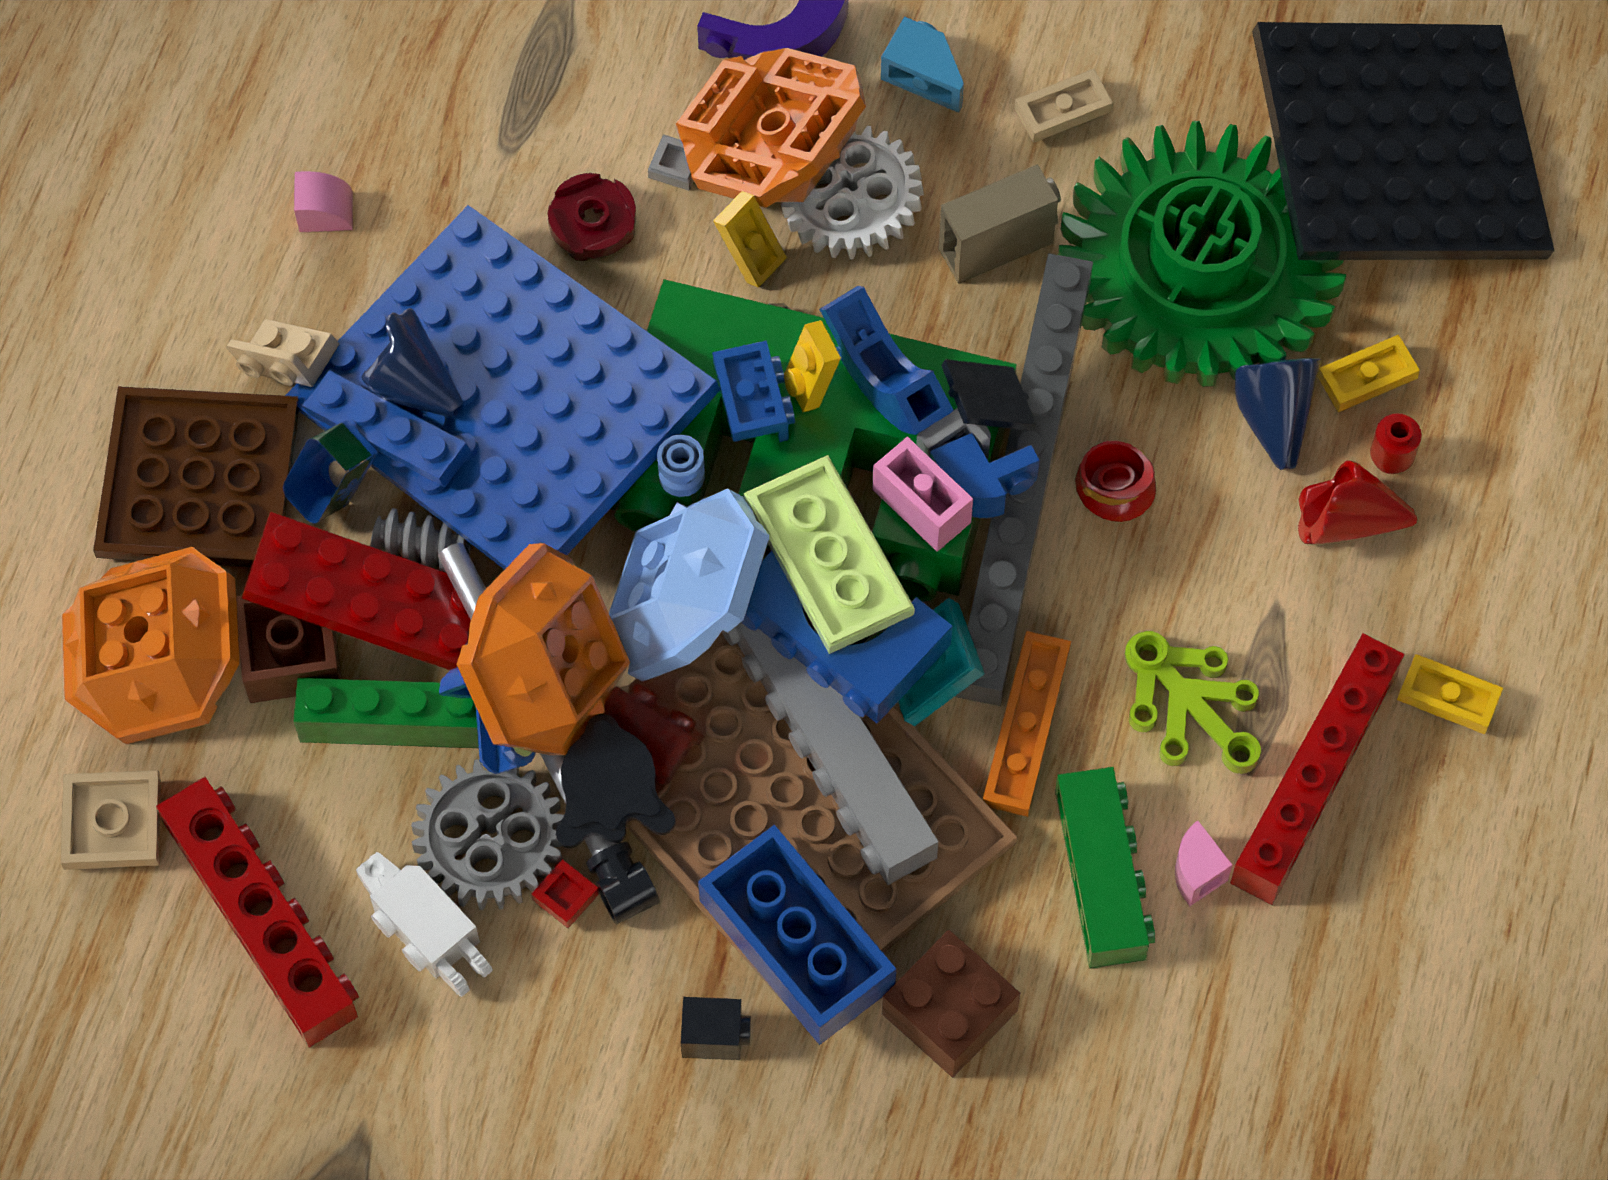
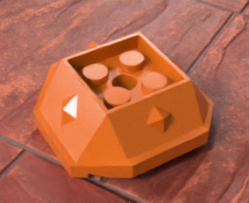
M789 48L762 52L745 60L742 56L723 59L676 123L689 170L698 189L735 199L741 191L754 195L759 206L764 208L769 207L775 202H804L832 162L840 158L842 148L856 130L858 117L866 108L861 76L855 65Z
M545 543L529 544L478 597L470 622L468 645L462 646L456 665L493 744L515 747L546 755H566L570 747L585 732L589 719L595 715L605 713L606 709L614 702L613 689L631 662L593 576L576 567L569 556Z
M193 547L109 569L99 580L80 587L74 604L62 614L65 700L125 744L209 724L218 707L215 703L228 687L240 664L235 577Z

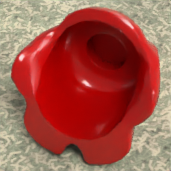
M1346 460L1342 463L1331 480L1305 487L1298 499L1301 510L1298 532L1301 541L1307 545L1364 538L1409 528L1417 523L1414 509L1387 485L1355 461Z

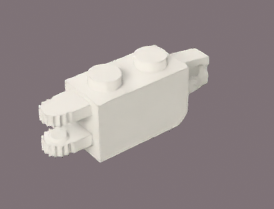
M376 852L356 869L358 877L370 894L375 911L371 915L372 920L388 938L395 934L405 944L402 952L419 972L426 967L436 979L441 976L453 991L461 997L470 989L464 977L452 967L460 958L464 957L471 968L484 978L492 972L493 969L475 948L480 942L476 926L421 866L406 865L400 870L383 855Z

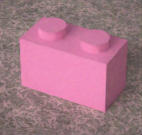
M908 436L873 465L872 490L937 552L971 523L973 498Z

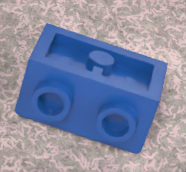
M767 340L712 352L713 363L733 442L776 432L779 442L788 441V424L795 423L794 411L790 396L781 397L778 384L785 382L779 355L770 356Z

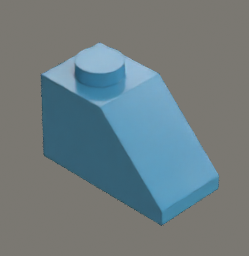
M904 16L881 56V80L959 113L963 105L964 82L944 33L938 31L927 22H917Z

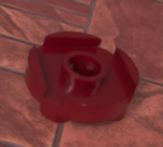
M584 173L567 179L554 192L555 197L551 205H549L547 212L550 233L555 242L562 249L569 252V255L576 261H587L590 258L596 259L612 255L633 240L637 219L636 205L631 192L622 182L614 179V182L602 179L601 174ZM587 209H592L595 214L601 212L604 214L599 218L598 222L590 223L583 221Z

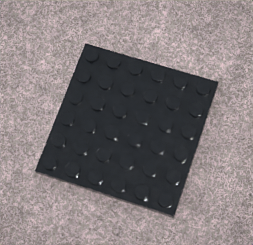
M1257 22L1252 34L1298 260L1549 259L1555 250L1502 25Z

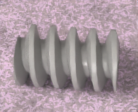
M392 508L386 520L378 516L373 527L370 546L419 564L422 562V565L436 570L440 566V571L446 573L438 554L450 545L462 543L469 555L471 543L458 533H452V529L445 523L442 524L440 530H435L434 519L430 515L426 517L422 527L417 526L415 512H409L405 522L399 523L398 510Z

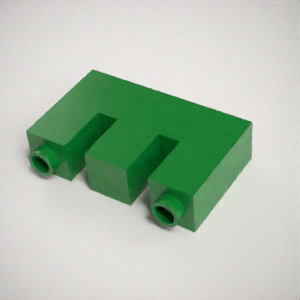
M663 279L647 328L648 333L714 378L718 385L719 382L713 363L712 352L767 340L770 356L779 355L783 373H785L804 325L819 320L823 322L835 347L839 346L823 317ZM890 334L897 347L910 362L920 369L932 370L953 410L957 409L954 398L948 394L950 387L941 366L945 359L1014 367L1016 372L1017 364ZM840 359L819 408L803 412L796 398L788 393L785 383L778 384L781 397L790 396L794 411L795 423L788 424L789 440L779 442L777 432L744 439L745 441L753 442L754 445L738 494L744 497L745 492L827 455L848 489L854 467L873 472V465L907 436L916 444L917 435L905 433L892 425L867 399ZM721 390L679 434L694 438L703 449L705 479L702 487L690 496L678 497L669 494L659 482L658 461L656 459L610 508V510L615 511L614 517L621 525L636 532V530L670 516L677 502L689 506L703 500L723 435L732 437ZM987 426L991 434L989 457L987 459L989 463L998 459L1006 428ZM882 499L872 534L909 599L913 601L917 597L922 602H927L936 597L937 591L959 596L981 518L972 517L971 523L937 552Z

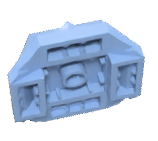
M727 488L689 506L677 502L670 516L636 530L609 611V615L631 662L627 674L643 682L686 666L709 649L722 630L728 633L743 621L769 540V534L763 525L756 521L752 509L743 496Z

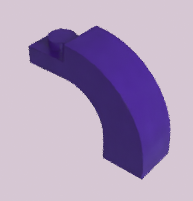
M799 0L790 14L777 22L767 25L744 24L703 12L697 25L698 49L706 51L709 55L716 58L742 56L744 60L762 52L783 48L822 57L834 45L843 29L848 16V0Z

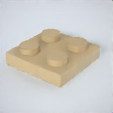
M158 770L63 774L61 865L64 870L159 865L160 815L156 806L160 804L161 776Z

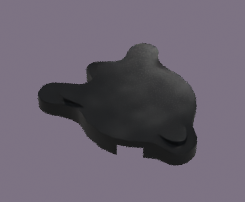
M598 714L589 719L585 732L570 747L563 760L561 785L566 797V809L563 819L556 828L555 835L558 843L565 848L577 847L587 837L592 835L600 836L613 843H620L626 837L627 823L632 820L638 821L657 835H667L676 826L674 813L657 795L656 770L652 755L646 745L636 736L620 728L616 720L608 714Z

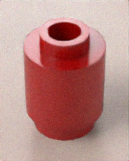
M1400 413L1390 414L1381 419L1377 425L1370 448L1371 459L1379 470L1387 474H1398L1412 466L1422 437L1418 423L1410 416Z

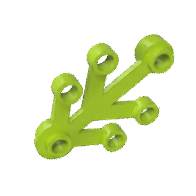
M1144 631L1134 635L1128 641L1125 649L1126 663L1131 670L1137 673L1135 703L1132 705L1129 713L1130 726L1138 732H1148L1156 725L1158 711L1152 702L1155 679L1157 678L1169 691L1166 737L1162 740L1159 750L1160 758L1165 764L1178 766L1187 758L1189 746L1185 739L1186 712H1188L1223 750L1222 761L1226 768L1238 774L1252 771L1257 766L1261 754L1259 741L1247 732L1234 733L1204 700L1230 702L1238 711H1250L1256 706L1259 697L1257 685L1250 680H1239L1236 683L1183 678L1173 666L1199 667L1202 674L1209 678L1222 676L1228 664L1227 653L1217 646H1210L1205 650L1173 647L1169 645L1162 635L1153 631ZM1148 650L1153 652L1156 658L1152 661H1146L1139 654L1142 651ZM1209 657H1216L1222 664L1219 667H1210L1206 664L1205 660ZM1240 690H1246L1251 693L1253 698L1249 701H1243L1236 696V693ZM1138 711H1146L1152 718L1147 722H1142L1135 717V714ZM1172 744L1177 745L1182 749V753L1178 756L1170 755L1167 753L1166 747ZM1242 751L1247 754L1249 759L1245 762H1237L1233 759L1232 753Z

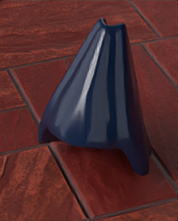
M412 308L406 309L400 315L392 312L386 319V328L390 342L375 362L362 374V380L371 392L384 400L442 416H457V408L463 404V401L416 312Z
M1320 358L1290 359L1264 364L1243 365L1236 370L1235 396L1238 407L1255 436L1279 470H1284L1285 468L1294 469L1297 466L1315 382L1321 364Z

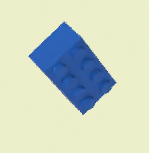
M775 825L698 881L700 902L819 1045L881 999L895 985V966Z

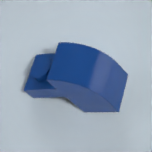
M973 433L930 451V458L973 498L972 517L991 518L1004 514L1006 494H1020L1028 490L1038 478L1040 460L1031 445L991 463L986 459Z

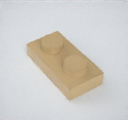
M1091 69L1015 99L1014 109L1032 142L1035 143L1112 112L1113 102L1095 69Z

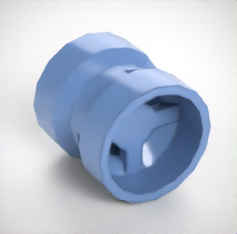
M674 435L664 440L657 452L659 482L669 494L678 497L690 496L696 493L702 487L705 479L704 455L701 445L694 438L686 435Z

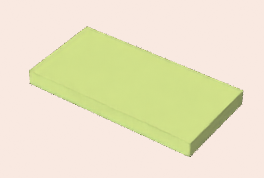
M828 455L744 493V499L752 509L756 521L762 524L769 534L768 545L829 654L914 615L915 608Z

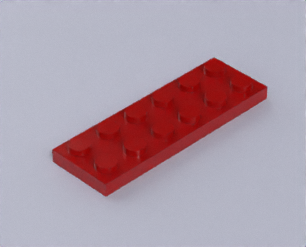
M270 512L242 599L447 670L457 668L456 664L462 646L468 645L471 619L447 573Z

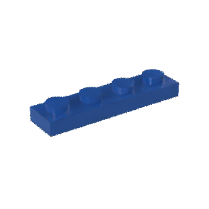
M330 370L302 405L309 415L331 427L348 420L379 453L444 488L472 452L466 442Z

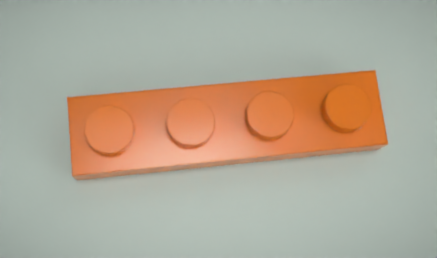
M1030 631L1025 632L983 796V801L990 808L1028 817L1071 641Z

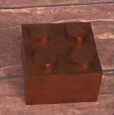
M242 595L236 596L242 680L250 703L296 697L297 678L342 679L336 631L244 600Z
M948 930L883 996L882 1015L947 1074L954 1078L1018 1011L1021 993L952 931Z

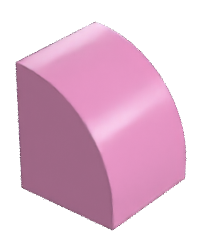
M311 171L295 172L294 212L299 232L353 230V191L348 183L326 173Z
M1196 821L1183 836L1175 864L1176 884L1189 906L1226 883L1232 868V863L1199 821Z

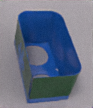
M345 420L307 440L284 481V494L306 520L311 523H317L350 503L376 458L378 451L353 424ZM333 461H337L345 471L349 470L338 487L333 484L329 476V465Z

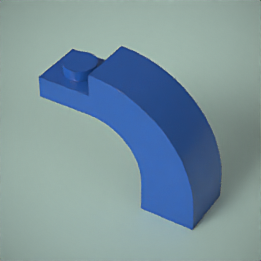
M856 286L819 309L839 345L836 349L849 374L872 405L892 425L905 433L917 435L954 411L934 372L915 366L897 347L885 328L864 286Z

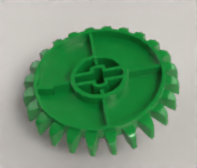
M1192 121L1186 137L1184 152L1176 153L1165 127L1159 125L1156 126L1154 131L1152 159L1146 161L1139 148L1129 137L1123 139L1120 156L1123 175H1120L1100 156L1095 160L1093 180L1101 196L1079 182L1075 184L1073 189V205L1083 218L1063 212L1060 227L1062 236L1075 246L1059 245L1058 255L1093 262L1091 284L1087 298L1088 304H1086L1082 326L1085 330L1105 329L1101 348L1110 355L1118 354L1126 349L1133 354L1131 369L1143 373L1148 371L1153 364L1164 368L1163 376L1165 382L1178 384L1182 380L1184 373L1197 375V380L1202 387H1214L1220 373L1229 372L1232 379L1235 380L1236 370L1240 366L1285 360L1286 352L1283 349L1284 346L1294 352H1304L1312 345L1315 335L1306 326L1319 328L1325 327L1330 322L1335 306L1321 300H1330L1341 294L1346 274L1326 271H1332L1341 266L1344 260H1298L1280 168L1273 174L1267 170L1272 145L1271 137L1265 135L1261 138L1245 160L1237 157L1239 144L1237 125L1229 124L1220 139L1216 152H1210L1206 150L1205 136L1200 121ZM1176 235H1178L1176 251H1174ZM1231 243H1232V244H1233L1232 255H1231V259L1228 260V258H1229V253H1230V248H1231Z

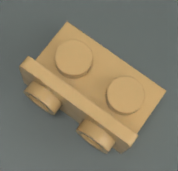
M265 319L250 343L231 339L226 348L237 360L236 366L250 377L259 378L261 375L274 378L288 386L296 383L313 387L339 346V343L331 333Z

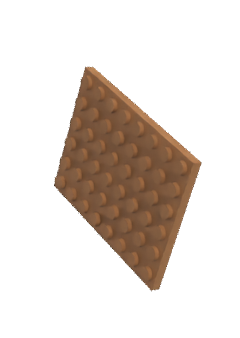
M803 610L808 624L817 633L807 613ZM721 631L711 647L692 663L643 682L636 678L613 696L614 702L603 714L612 716L620 728L636 736L646 745L652 755L656 770L657 795L674 813L676 818L674 830L667 835H657L635 820L628 822L626 828L771 989L772 987L700 902L698 881L773 825L780 830L883 953L1017 843V836L911 724L904 721L903 715L893 706L878 724L867 715L860 718L937 838L938 853L937 859L887 885L880 872L873 875L862 858L860 850L864 847L855 833L849 836L842 827L836 813L840 808L832 795L825 797L816 785L812 772L816 769L807 756L801 759L794 750L788 735L792 732L784 718L778 721L771 713L765 700V696L768 694L761 681L754 683L748 676L742 663V658L745 657L737 643L731 646Z

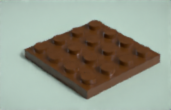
M118 386L93 548L95 557L140 561L193 547L217 565L252 567L270 512L286 516L288 499L284 494L283 484L292 469L299 415L297 407L298 396Z

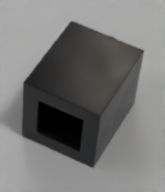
M683 997L680 1042L682 1058L740 1060L741 1044L750 1045L751 1016L742 1015V999Z

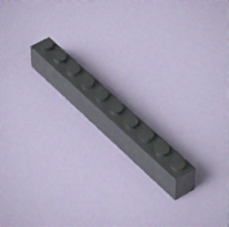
M1048 253L1020 382L1023 392L1029 396L1027 402L1036 426L1032 431L1010 429L1005 456L1031 445L1040 460L1038 478L1028 490L1020 494L1010 495L1007 493L1004 514L991 517L968 623V630L985 674L955 696L957 698L1001 706L1090 289L1092 261Z

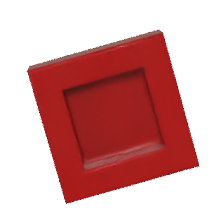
M562 859L552 870L551 874H548L531 893V897L536 904L569 929L599 895V888Z

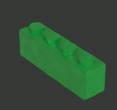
M297 678L293 722L300 743L479 749L476 706L473 699L439 695L440 683Z
M1114 766L1058 774L1055 795L1089 969L1144 961L1147 957L1149 944L1155 943V930L1152 916L1150 914L1143 915L1140 899L1146 898V885L1142 870L1134 871L1131 854H1137V841L1133 825L1125 826L1122 811L1128 810V796L1124 781H1116Z

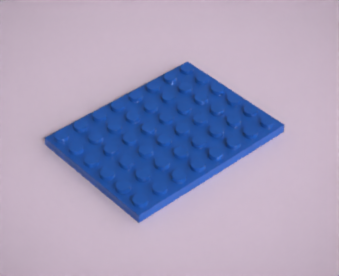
M467 205L337 341L339 346L314 386L309 387L296 384L285 396H298L297 407L300 413L324 431L332 428L309 415L302 405L329 370L370 391L361 376L375 362L390 342L386 328L387 317L392 312L400 315L406 309L412 308L419 317L429 339L461 396L463 404L457 408V416L447 417L393 402L390 403L466 442L472 452L445 488L379 452L371 467L505 570L529 544L545 543L559 552L568 555L657 459L659 446L664 440L671 436L679 435L720 391V387L714 378Z

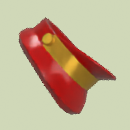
M1105 441L1093 446L1084 455L1075 477L1076 492L1085 507L1098 517L1114 522L1130 521L1143 515L1155 499L1156 480L1154 477V467L1145 456L1143 450L1121 441Z

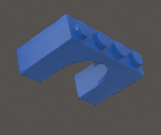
M772 551L761 562L742 621L750 630L756 631L759 629L771 638V644L782 656L787 659L794 657L806 666L807 673L818 685L824 688L831 686L841 694L845 705L853 713L860 717L867 715L877 724L951 645L953 628L949 622L916 597L912 601L915 608L913 616L889 626L882 634L868 642L848 645L829 654L819 635L808 624L803 613L804 608Z

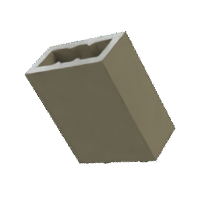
M1038 164L941 205L939 250L958 284L1053 244L1055 225L1058 224L1057 206L1061 202V196L1055 181L1051 177L1046 179Z

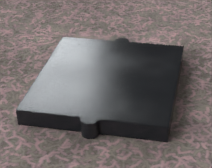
M944 360L941 366L950 387L948 394L954 398L964 424L1030 431L1034 429L1036 423L1027 402L1029 396L1023 392L1014 367Z

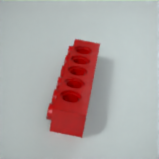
M1362 633L1238 858L1230 884L1273 905L1400 670L1404 653Z
M203 777L158 804L156 808L163 824L309 1048L358 1018L353 1001L359 998L357 991L345 973L339 977H336L328 964L334 960V957L320 935L312 939L303 925L307 924L309 919L296 898L294 897L287 902L279 890L285 883L271 860L262 864L256 855L255 850L260 848V845L249 826L244 823L238 827L230 814L236 811V808L224 788L220 786L214 790L207 778ZM219 827L223 829L222 834L215 840L206 841L201 839L203 833L210 828ZM243 864L248 866L246 872L240 877L229 878L225 876L227 870L233 865ZM266 901L272 903L271 909L264 915L254 916L249 913L252 906L258 902ZM284 939L297 941L295 948L289 953L279 954L274 952L277 943ZM308 977L322 979L321 985L312 992H303L298 989L300 983Z

